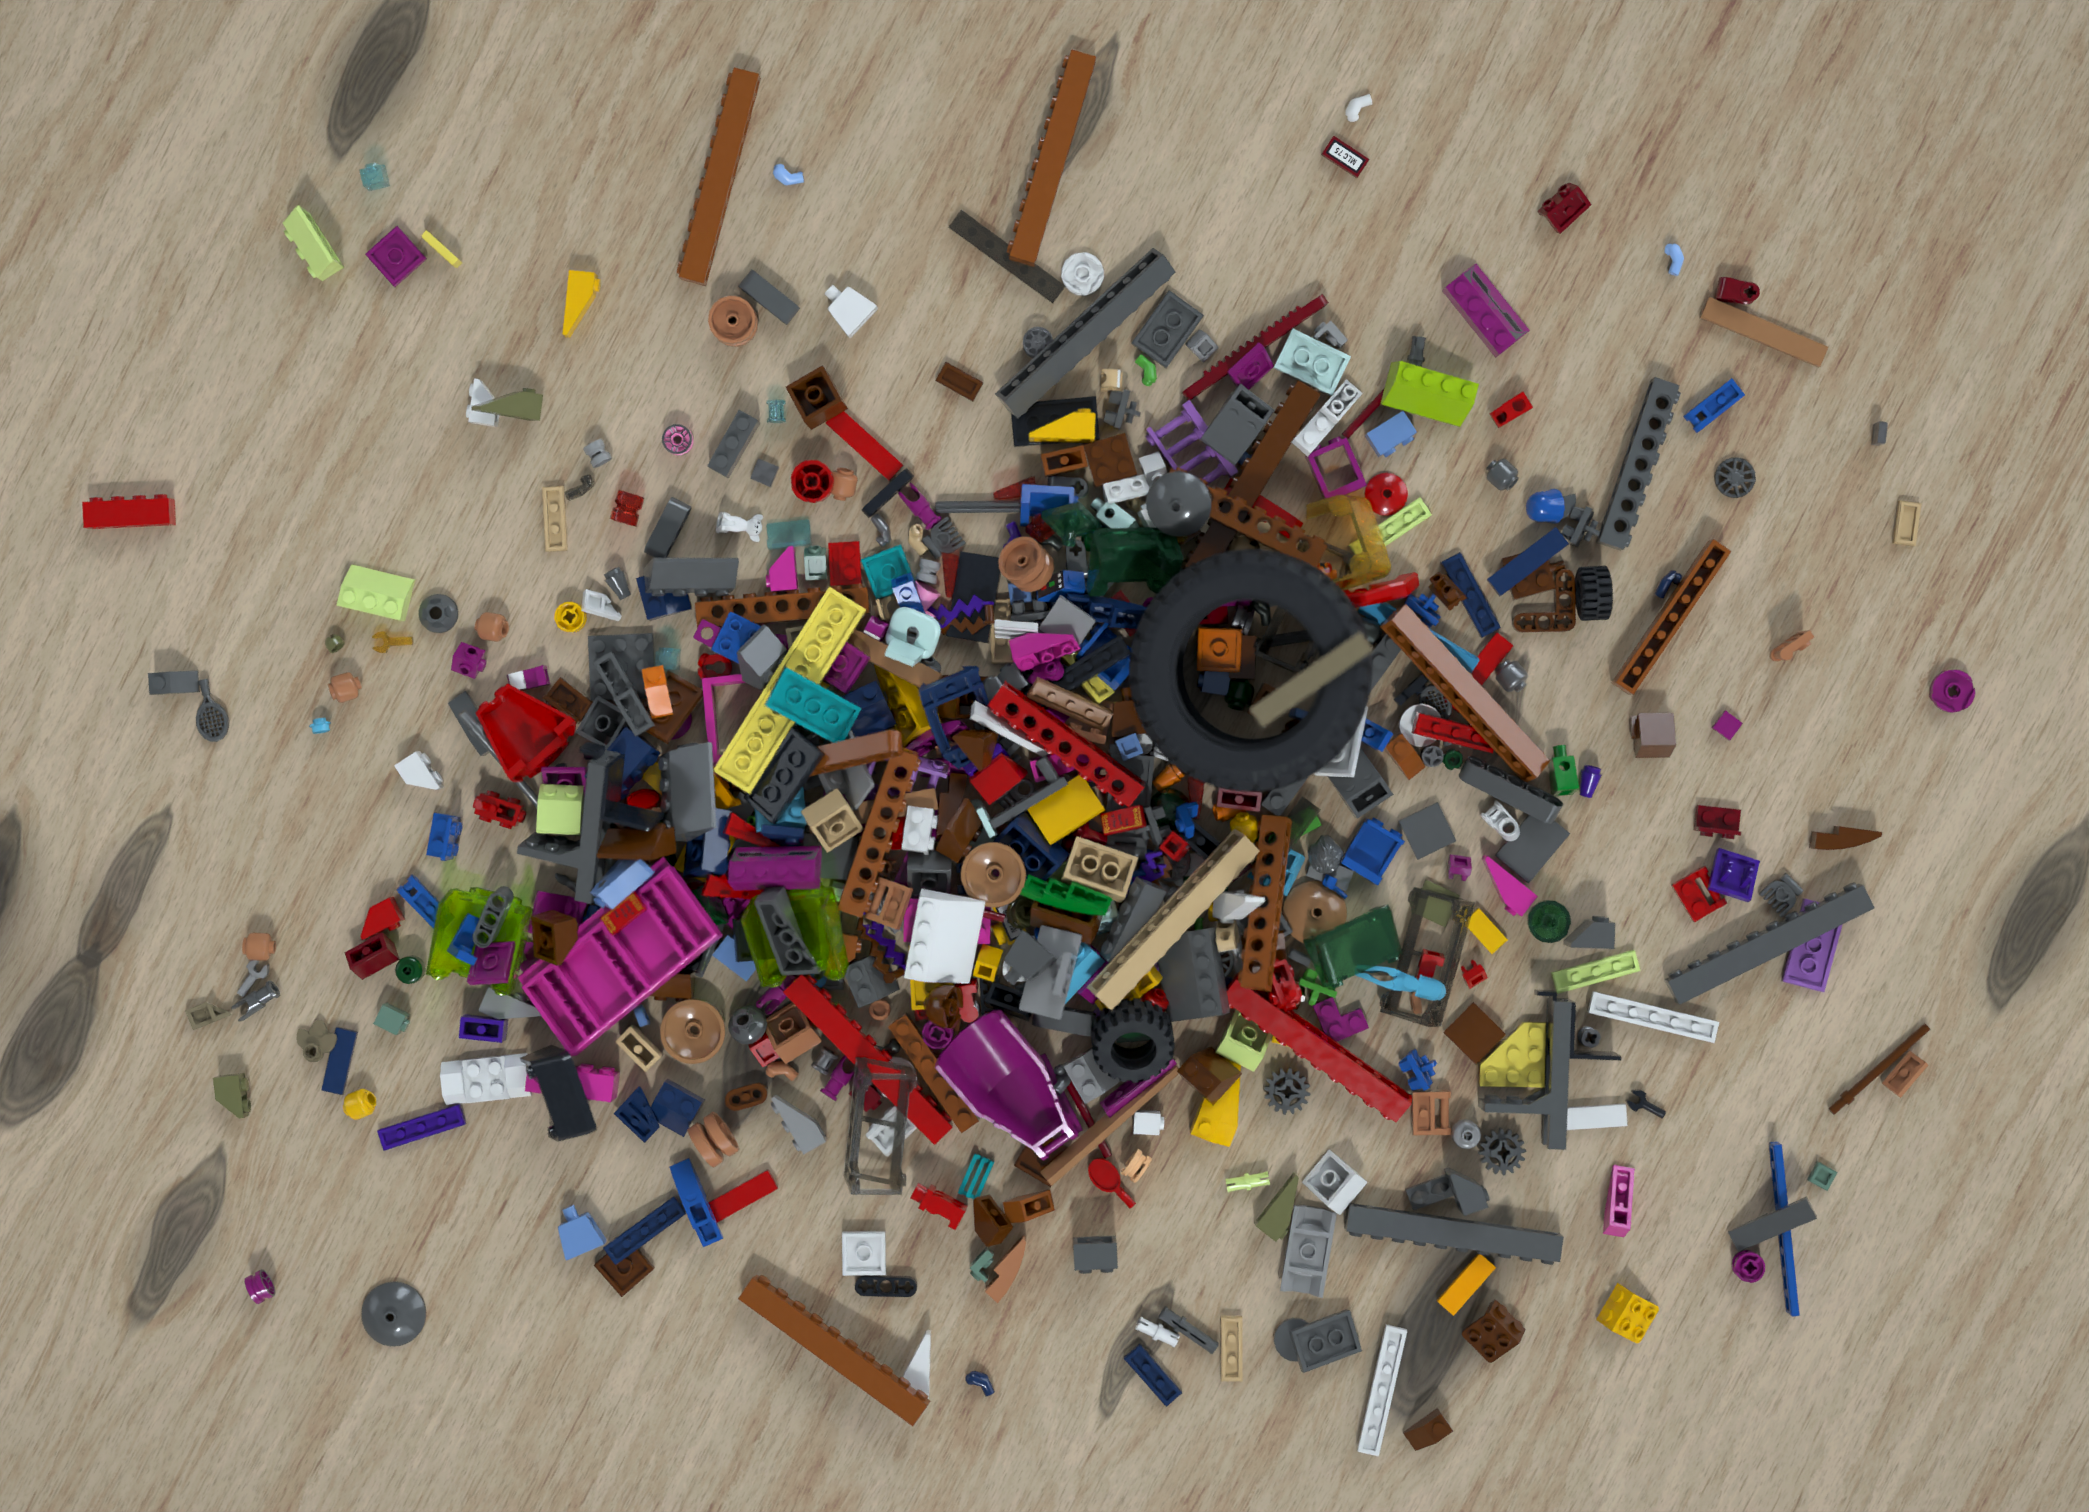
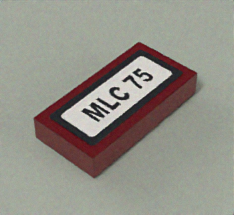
M1335 136L1332 137L1321 154L1355 178L1359 177L1370 160Z

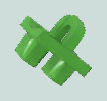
M1307 967L1302 978L1299 977L1298 981L1299 985L1312 989L1308 998V1004L1311 1006L1315 1005L1319 993L1335 998L1337 994L1335 990L1337 978L1326 975L1323 984L1320 985L1315 983L1318 971Z

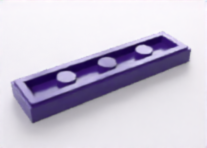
M457 1104L379 1129L377 1133L383 1151L466 1125L467 1123L461 1105Z

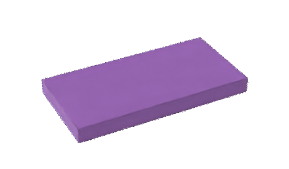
M1803 898L1800 912L1805 910L1804 907L1816 901ZM1842 925L1790 950L1781 981L1825 992Z

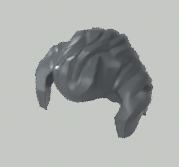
M1320 835L1317 842L1310 845L1307 851L1312 868L1323 874L1335 871L1343 857V850L1329 835Z

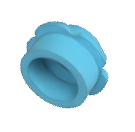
M326 718L314 719L313 724H310L309 727L312 728L313 734L325 733L330 731L329 724L331 722L326 721Z

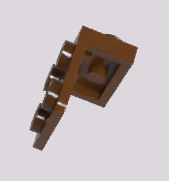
M1495 1299L1489 1304L1482 1317L1463 1330L1462 1336L1487 1362L1492 1363L1517 1346L1526 1329L1520 1321L1516 1320L1508 1312L1504 1305Z

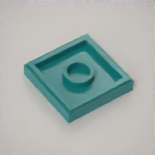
M901 544L861 559L876 599L894 594L891 579L911 572Z

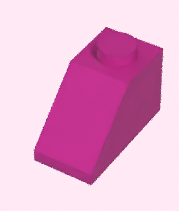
M788 546L769 569V575H766L767 588H771V592L798 590L794 546Z

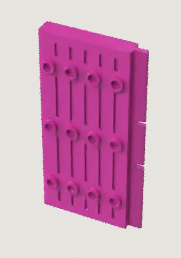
M664 856L650 867L654 871L653 875L634 890L647 907L645 912L619 933L611 935L600 919L610 908H600L578 926V940L561 965L556 966L539 959L518 976L519 981L523 985L522 989L571 1056H577L723 936L674 867H671Z

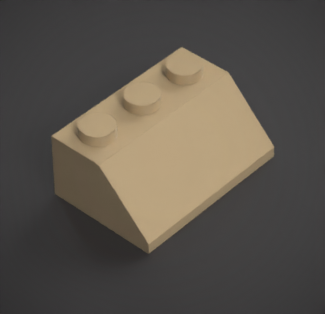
M1076 836L1060 882L1071 885L1073 881L1113 898L1112 900L1122 903L1125 899L1138 857Z

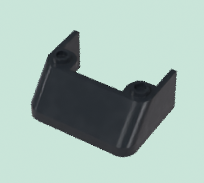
M549 1045L520 1058L521 1062L528 1065L525 1069L529 1079H534L538 1082L552 1120L549 1122L550 1127H547L549 1138L559 1142L597 1131V1126L576 1067L567 1050Z

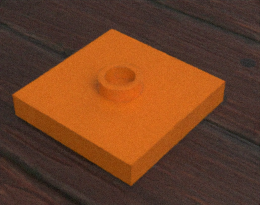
M1199 627L1197 671L1240 673L1243 629Z

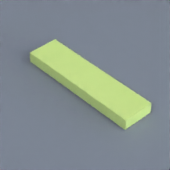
M1419 497L1348 546L1359 563H1361L1432 514L1421 497Z
M1630 950L1551 972L1555 990L1559 994L1639 972L1640 967L1635 950Z

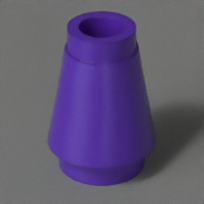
M1584 765V768L1581 769L1579 795L1592 798L1602 776L1600 773L1601 768Z

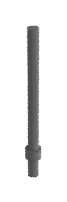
M466 710L462 711L459 717L469 727L468 731L473 737L476 736L500 764L487 735L483 732L484 728L479 722H475ZM525 780L515 782L537 808L538 796Z

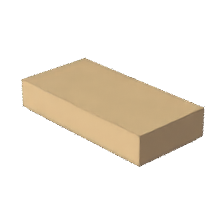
M1898 501L1892 544L1916 546L1922 503Z

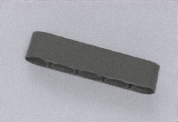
M1475 756L1467 757L1459 773V778L1465 783L1548 824L1554 823L1563 807V802L1559 798Z

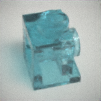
M370 163L365 165L364 169H359L363 187L368 191L390 186L385 165Z
M659 647V651H656L655 667L663 665L666 670H680L681 649Z

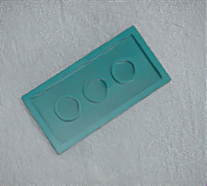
M784 667L764 706L833 743L845 740L862 709L787 667Z

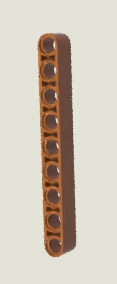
M889 730L817 746L825 755L810 776L899 757L902 755L901 732ZM731 783V790L744 791L735 784Z

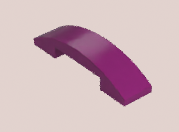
M960 720L941 724L946 738L953 743L955 742L952 738L954 735L963 730H970ZM931 729L913 740L906 748L918 752V756L922 757L935 748L937 743ZM900 766L896 768L895 773L899 776H904L907 770Z

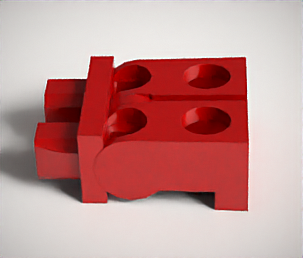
M918 1183L910 1197L920 1203L918 1209L924 1211L926 1208L930 1214H939L950 1221L948 1227L956 1230L968 1205L942 1191L935 1190L936 1186L932 1184L927 1188Z

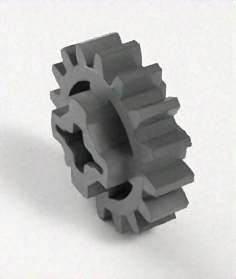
M1288 1067L1287 1072L1279 1068L1280 1074L1278 1075L1272 1072L1274 1078H1267L1266 1081L1269 1083V1086L1263 1087L1264 1090L1268 1091L1264 1098L1271 1099L1268 1102L1269 1107L1275 1105L1274 1111L1278 1112L1279 1109H1282L1283 1115H1286L1287 1110L1294 1114L1295 1108L1301 1111L1302 1107L1300 1104H1307L1305 1096L1311 1095L1310 1092L1306 1091L1310 1084L1303 1083L1306 1077L1301 1076L1299 1078L1300 1071L1296 1070L1293 1074L1290 1067ZM1284 1078L1283 1082H1281L1279 1085H1275V1083L1279 1079ZM1293 1078L1299 1082L1301 1088L1294 1087ZM1286 1086H1289L1290 1090L1294 1092L1288 1093V1095L1285 1096V1094L1280 1090H1285ZM1273 1094L1281 1097V1104L1274 1099ZM1295 1097L1299 1098L1295 1103L1290 1105L1291 1100H1293Z
M1499 1128L1498 1133L1493 1129L1490 1130V1137L1484 1135L1486 1142L1479 1143L1483 1150H1479L1478 1153L1484 1155L1480 1161L1482 1163L1487 1162L1485 1166L1487 1170L1493 1167L1494 1174H1497L1500 1170L1502 1175H1506V1170L1514 1173V1166L1519 1169L1521 1168L1518 1162L1519 1160L1525 1161L1521 1153H1525L1526 1149L1520 1147L1524 1144V1141H1517L1519 1138L1517 1133L1511 1136V1129H1507L1506 1133H1504L1503 1129ZM1506 1138L1512 1140L1515 1146H1508ZM1494 1140H1496V1143L1492 1147H1489ZM1502 1146L1507 1150V1152H1503V1156L1497 1153L1501 1151ZM1512 1156H1515L1514 1159L1510 1163H1508L1510 1158ZM1489 1157H1496L1498 1165L1494 1164Z

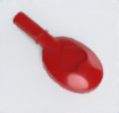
M640 789L629 795L627 804L651 810L658 805L659 794L651 789Z
M1103 1158L1091 1161L1088 1166V1174L1092 1183L1104 1192H1115L1131 1209L1136 1203L1124 1191V1188L1120 1186L1121 1177L1117 1168L1110 1161Z

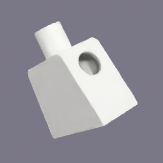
M832 285L825 292V295L833 302L827 309L849 338L878 310V307L873 302L850 287H847L841 293Z

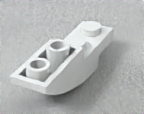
M1346 379L1292 443L1306 456H1309L1363 393Z

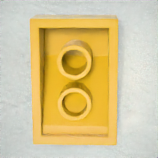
M1078 409V412H1073L1029 433V442L1092 443L1095 440V413H1091V409Z

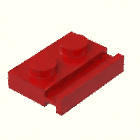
M860 541L828 543L830 586L862 584Z

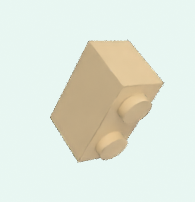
M634 1024L615 1041L645 1072L664 1055Z

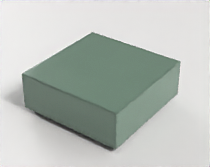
M1817 1161L1807 1180L1828 1191L1838 1172Z

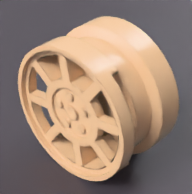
M1137 1148L1126 1162L1125 1169L1121 1170V1174L1124 1176L1128 1175L1130 1180L1136 1183L1148 1168L1152 1158L1148 1155L1144 1156L1142 1151Z

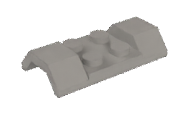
M1294 1205L1280 1291H1295L1323 1298L1336 1212L1325 1208Z

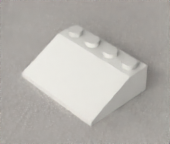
M921 889L904 978L922 982L970 983L986 901Z

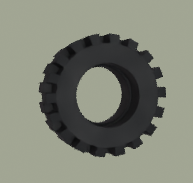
M1607 566L1579 567L1576 572L1575 602L1577 614L1581 621L1608 620L1611 616L1613 586L1611 574Z

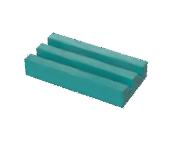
M975 1153L958 1190V1194L965 1195V1197L973 1200L979 1197L994 1161ZM979 1159L981 1162L968 1191L964 1190L976 1160ZM988 1163L976 1194H972L984 1164Z

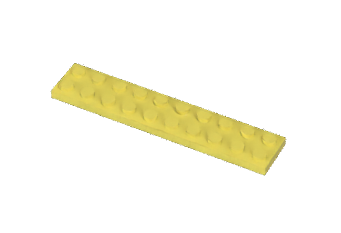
M831 587L827 589L713 769L715 773L751 794L784 738L796 723L764 706L784 667L820 685L867 611L866 609Z

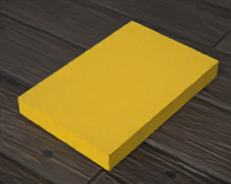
M1080 775L1070 780L1065 787L1027 809L1050 845L1105 811L1087 781Z

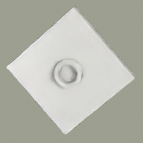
M885 1231L842 1232V1276L886 1275Z

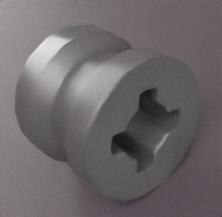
M1427 746L1421 751L1420 759L1424 765L1436 767L1442 763L1444 754L1437 746Z

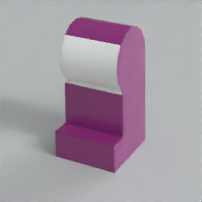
M872 616L865 627L864 634L882 642L889 624Z
M546 665L507 675L508 684L519 690L550 685Z

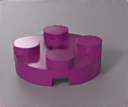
M1946 670L1933 679L1929 697L1940 710L1949 713L1959 712L1972 704L1975 698V688L1973 687L1971 677L1967 673L1960 670ZM1954 685L1956 686L1955 691L1958 693L1950 697L1948 688H1952Z

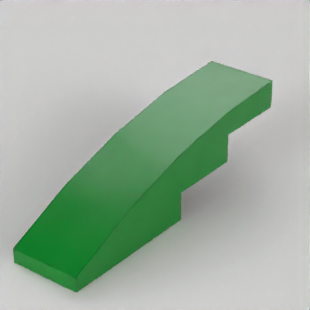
M1028 875L1020 893L1022 896L1057 908L1101 916L1106 915L1113 899L1074 881L1069 886L1053 878L1046 882L1032 875Z

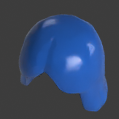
M1557 489L1535 492L1526 502V513L1531 520L1557 524L1564 516V498L1561 491Z

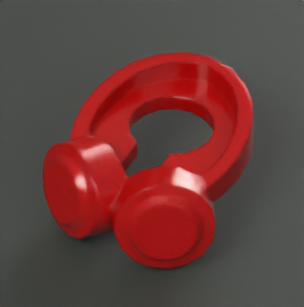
M703 653L698 659L699 668L697 670L701 679L728 676L732 671L730 660L722 655ZM717 661H722L725 664V671L720 674L706 668L707 665H714Z

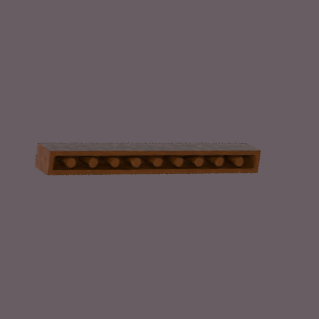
M1299 380L1296 385L1293 383L1290 385L1286 392L1287 400L1285 403H1279L1274 412L1277 414L1273 422L1269 420L1263 430L1266 433L1262 441L1260 439L1256 441L1252 448L1254 451L1251 459H1245L1240 468L1243 470L1240 477L1235 476L1229 486L1232 490L1228 496L1233 499L1235 496L1247 501L1246 505L1251 508L1321 393ZM1228 502L1220 503L1219 507L1221 508L1219 511L1221 513H1228L1231 510V505ZM1241 512L1238 515V520L1243 523L1249 513ZM1209 518L1207 525H1209L1206 533H1200L1195 542L1198 544L1194 552L1190 550L1184 560L1187 563L1185 568L1207 557L1226 552L1237 531Z

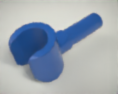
M1326 874L1322 884L1335 891L1343 899H1346L1348 895L1335 886L1338 879Z

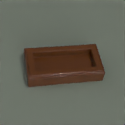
M945 362L935 380L974 402L984 384L982 381Z

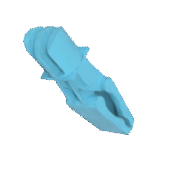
M1356 964L1354 967V975L1393 991H1416V997L1432 1001L1441 1000L1446 994L1444 984L1437 979L1420 975L1418 980L1412 975L1390 967ZM1360 971L1388 973L1394 979L1386 982L1379 981L1372 975L1361 973Z

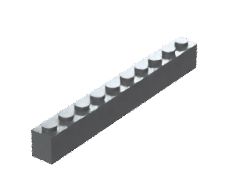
M1152 248L999 389L995 395L1006 409L1016 418L1025 414L1037 400H1040L1065 374L1074 369L1078 362L1089 355L1092 349L1104 341L1145 300L1150 298L1164 283L1168 282L1170 277L1176 272L1166 257Z
M1386 632L1374 646L1373 651H1371V691L1401 651ZM1307 778L1286 787L1269 790L1261 801V805L1274 815L1280 816Z
M1855 882L1843 887L1844 891L1838 894L1836 892L1830 893L1824 897V901L1818 904L1812 902L1804 907L1805 910L1797 913L1795 911L1785 916V920L1779 923L1777 921L1771 922L1765 926V930L1761 932L1753 931L1746 935L1747 939L1741 942L1738 940L1727 944V949L1721 952L1715 950L1707 955L1708 958L1705 960H1695L1689 963L1688 968L1682 971L1677 969L1668 974L1669 977L1664 980L1675 1002L1680 1005L1875 909L1864 885L1856 884Z
M1350 1203L1347 1206L1344 1227L1346 1232H1349V1235L1355 1237H1362V1234L1371 1235L1370 1238L1376 1240H1383V1237H1388L1397 1243H1404L1405 1240L1413 1241V1244L1418 1246H1426V1243L1434 1244V1247L1439 1249H1447V1246L1456 1247L1455 1250L1460 1252H1468L1471 1249L1477 1250V1254L1490 1255V1252L1498 1253L1499 1257L1508 1259L1511 1258V1255L1519 1256L1520 1260L1532 1262V1259H1540L1541 1263L1553 1265L1554 1262H1560L1564 1236L1555 1232Z

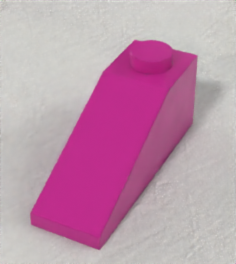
M1484 855L1482 860L1501 902L1506 905L1504 909L1512 916L1517 914L1522 917L1538 896L1490 857Z
M1618 1165L1612 1166L1604 1212L1603 1234L1624 1238L1631 1229L1634 1168Z

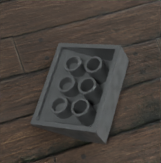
M712 742L672 750L661 755L658 763L659 770H661L659 787L660 791H662L660 808L661 812L664 813L663 823L666 824V827L675 828V841L688 842L716 828Z
M1216 927L1184 932L1181 938L1158 960L1159 972L1163 977L1161 980L1162 990L1169 1002L1166 1013L1171 1022L1230 1013L1221 955L1216 942Z

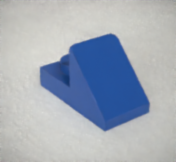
M1366 718L1361 741L1373 749L1383 752L1393 733Z

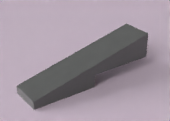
M610 652L593 662L634 735L638 736L655 726L615 653Z
M1806 1196L1770 1214L1766 1213L1728 1231L1739 1252L1816 1220L1817 1215Z

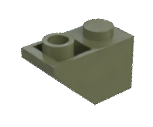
M238 1073L214 1077L215 1100L239 1119L249 1116L251 1102L247 1099L246 1091L249 1089V1082L245 1078V1074Z

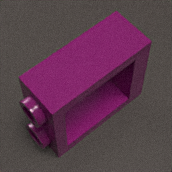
M1340 436L1328 441V446L1321 448L1318 445L1309 456H1305L1325 504L1367 486L1347 437L1342 440ZM1343 446L1357 480L1329 492L1314 458Z

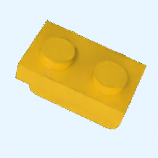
M1617 1283L1596 1320L1611 1331L1638 1344L1656 1317L1659 1307Z

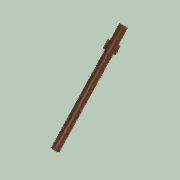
M1924 1023L1849 1091L1845 1090L1840 1095V1099L1829 1107L1828 1110L1835 1115L1846 1104L1850 1105L1855 1100L1854 1097L1931 1029Z

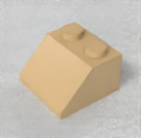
M838 788L801 811L827 853L864 830Z

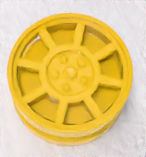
M565 602L557 607L554 620L561 630L573 633L580 631L585 626L587 614L581 611V605L574 602Z

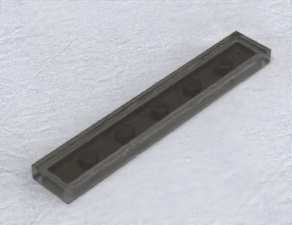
M960 210L950 224V230L1050 303L1054 304L1064 290L1065 285L1038 265L1035 264L1032 267L1009 260L1010 253H1007L1009 244L964 211Z

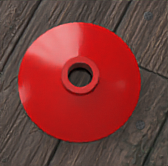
M1381 473L1374 476L1365 488V501L1368 507L1374 513L1382 516H1390L1399 512L1405 506L1408 498V491L1404 481L1392 473ZM1384 490H1389L1391 492V496L1389 498L1384 497Z

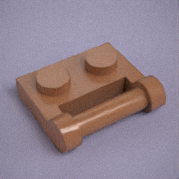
M1810 630L1797 632L1770 652L1771 660H1790L1793 657V652L1797 650L1802 651L1811 645L1810 640L1814 638V635Z
M878 876L877 889L870 909L864 917L900 930L913 889ZM886 887H889L887 896H886V898H885V901H884V904H883V907H882V910H881V913H880V916H879V915H877V912H878V909H879V906H880V903H881L883 894H884V892H885Z
M1412 1091L1413 1135H1451V1127H1449V1098H1451V1091ZM1435 1099H1440V1127L1435 1128Z

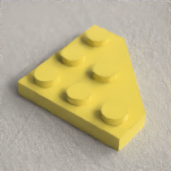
M1522 1022L1509 1037L1479 1064V1086L1545 1088L1546 1023Z

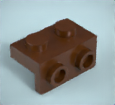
M562 677L542 697L546 700L545 704L570 716L575 720L576 724L581 723L593 703Z

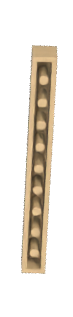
M1234 829L1087 988L1110 1010L1120 1004L1123 997L1136 986L1137 982L1151 970L1152 966L1166 954V951L1181 938V935L1195 923L1196 919L1210 907L1211 903L1225 891L1226 887L1233 879L1239 876L1240 872L1248 863L1254 860L1260 851L1244 834Z

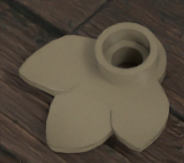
M318 1019L313 1023L309 1031L298 1029L296 1039L298 1045L303 1049L305 1059L309 1062H318L323 1058L324 1053L332 1051L335 1047L337 1035L334 1033L328 1034L327 1026L321 1019ZM314 1048H316V1055L313 1054Z

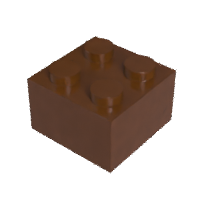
M823 365L786 386L798 412L810 430L848 409L833 379Z
M1125 433L1083 445L1095 489L1103 487L1105 483L1137 476Z

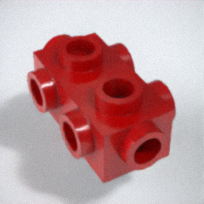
M487 790V794L480 793L479 796L475 797L473 808H475L474 814L480 815L479 819L490 823L492 820L499 821V826L512 829V826L516 827L525 820L526 811L523 810L524 805L520 804L521 800L508 797L505 800L499 798L500 793ZM509 809H513L515 811L513 817H510L508 815Z
M1275 959L1272 990L1269 993V999L1272 1005L1277 1006L1278 1010L1284 1008V1011L1287 1012L1297 1007L1296 1004L1301 1000L1302 992L1300 986L1296 985L1294 981L1292 966L1288 965L1286 959L1281 961ZM1274 974L1279 975L1280 980H1276Z

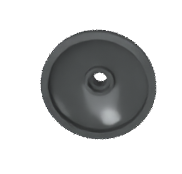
M1174 471L1162 475L1152 484L1147 494L1146 508L1150 520L1160 531L1171 536L1182 537L1197 532L1207 522L1211 513L1212 502L1208 488L1198 477L1188 472ZM1173 504H1179L1180 510H1175Z
M386 1282L374 1288L365 1298L361 1310L362 1323L368 1335L376 1342L385 1346H401L411 1342L422 1331L426 1321V1306L418 1291L410 1285L402 1282ZM387 1314H392L394 1320H389Z

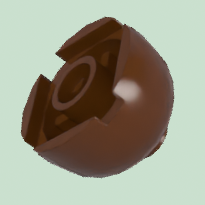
M940 985L929 993L923 1005L929 1021L935 1026L953 1029L958 1024L961 1015L958 1014L959 1007L963 1008V994L960 988L952 985Z

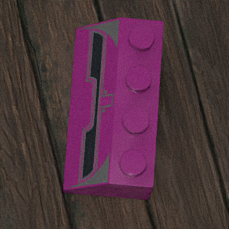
M1474 264L1442 290L1495 358L1530 331L1477 264Z
M822 846L736 847L729 861L728 883L734 890H764L768 887L783 886L785 889H820Z

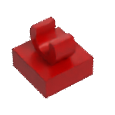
M1471 960L1473 966L1471 970H1466L1464 966H1461L1463 979L1469 989L1488 978L1482 965H1477L1474 960Z

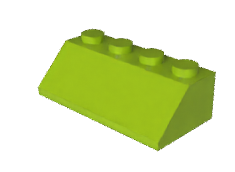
M1391 362L1381 405L1461 427L1474 405L1479 384L1406 362Z

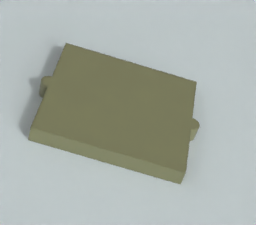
M1425 880L1420 893L1416 894L1417 899L1411 912L1446 927L1451 914L1455 913L1454 908L1460 895Z

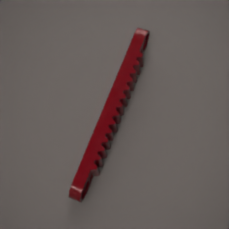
M1321 294L1302 308L1296 306L1294 312L1289 311L1287 317L1282 316L1280 322L1275 321L1273 327L1268 326L1266 328V332L1260 331L1259 337L1253 336L1252 342L1246 341L1245 347L1240 345L1238 352L1233 350L1231 357L1226 355L1224 362L1219 360L1217 367L1212 365L1209 369L1210 372L1203 371V377L1182 392L1187 401L1192 400L1228 375L1227 371L1259 342L1265 348L1321 310L1329 303L1326 297Z

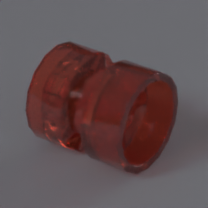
M618 490L615 498L617 506L612 508L609 519L637 527L640 517L637 512L642 510L645 498Z

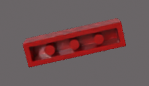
M156 494L153 499H146L145 495L132 496V500H125L124 496H113L111 501H103L102 497L89 498L90 502H82L83 528L107 529L176 525L175 499L168 498L167 494Z

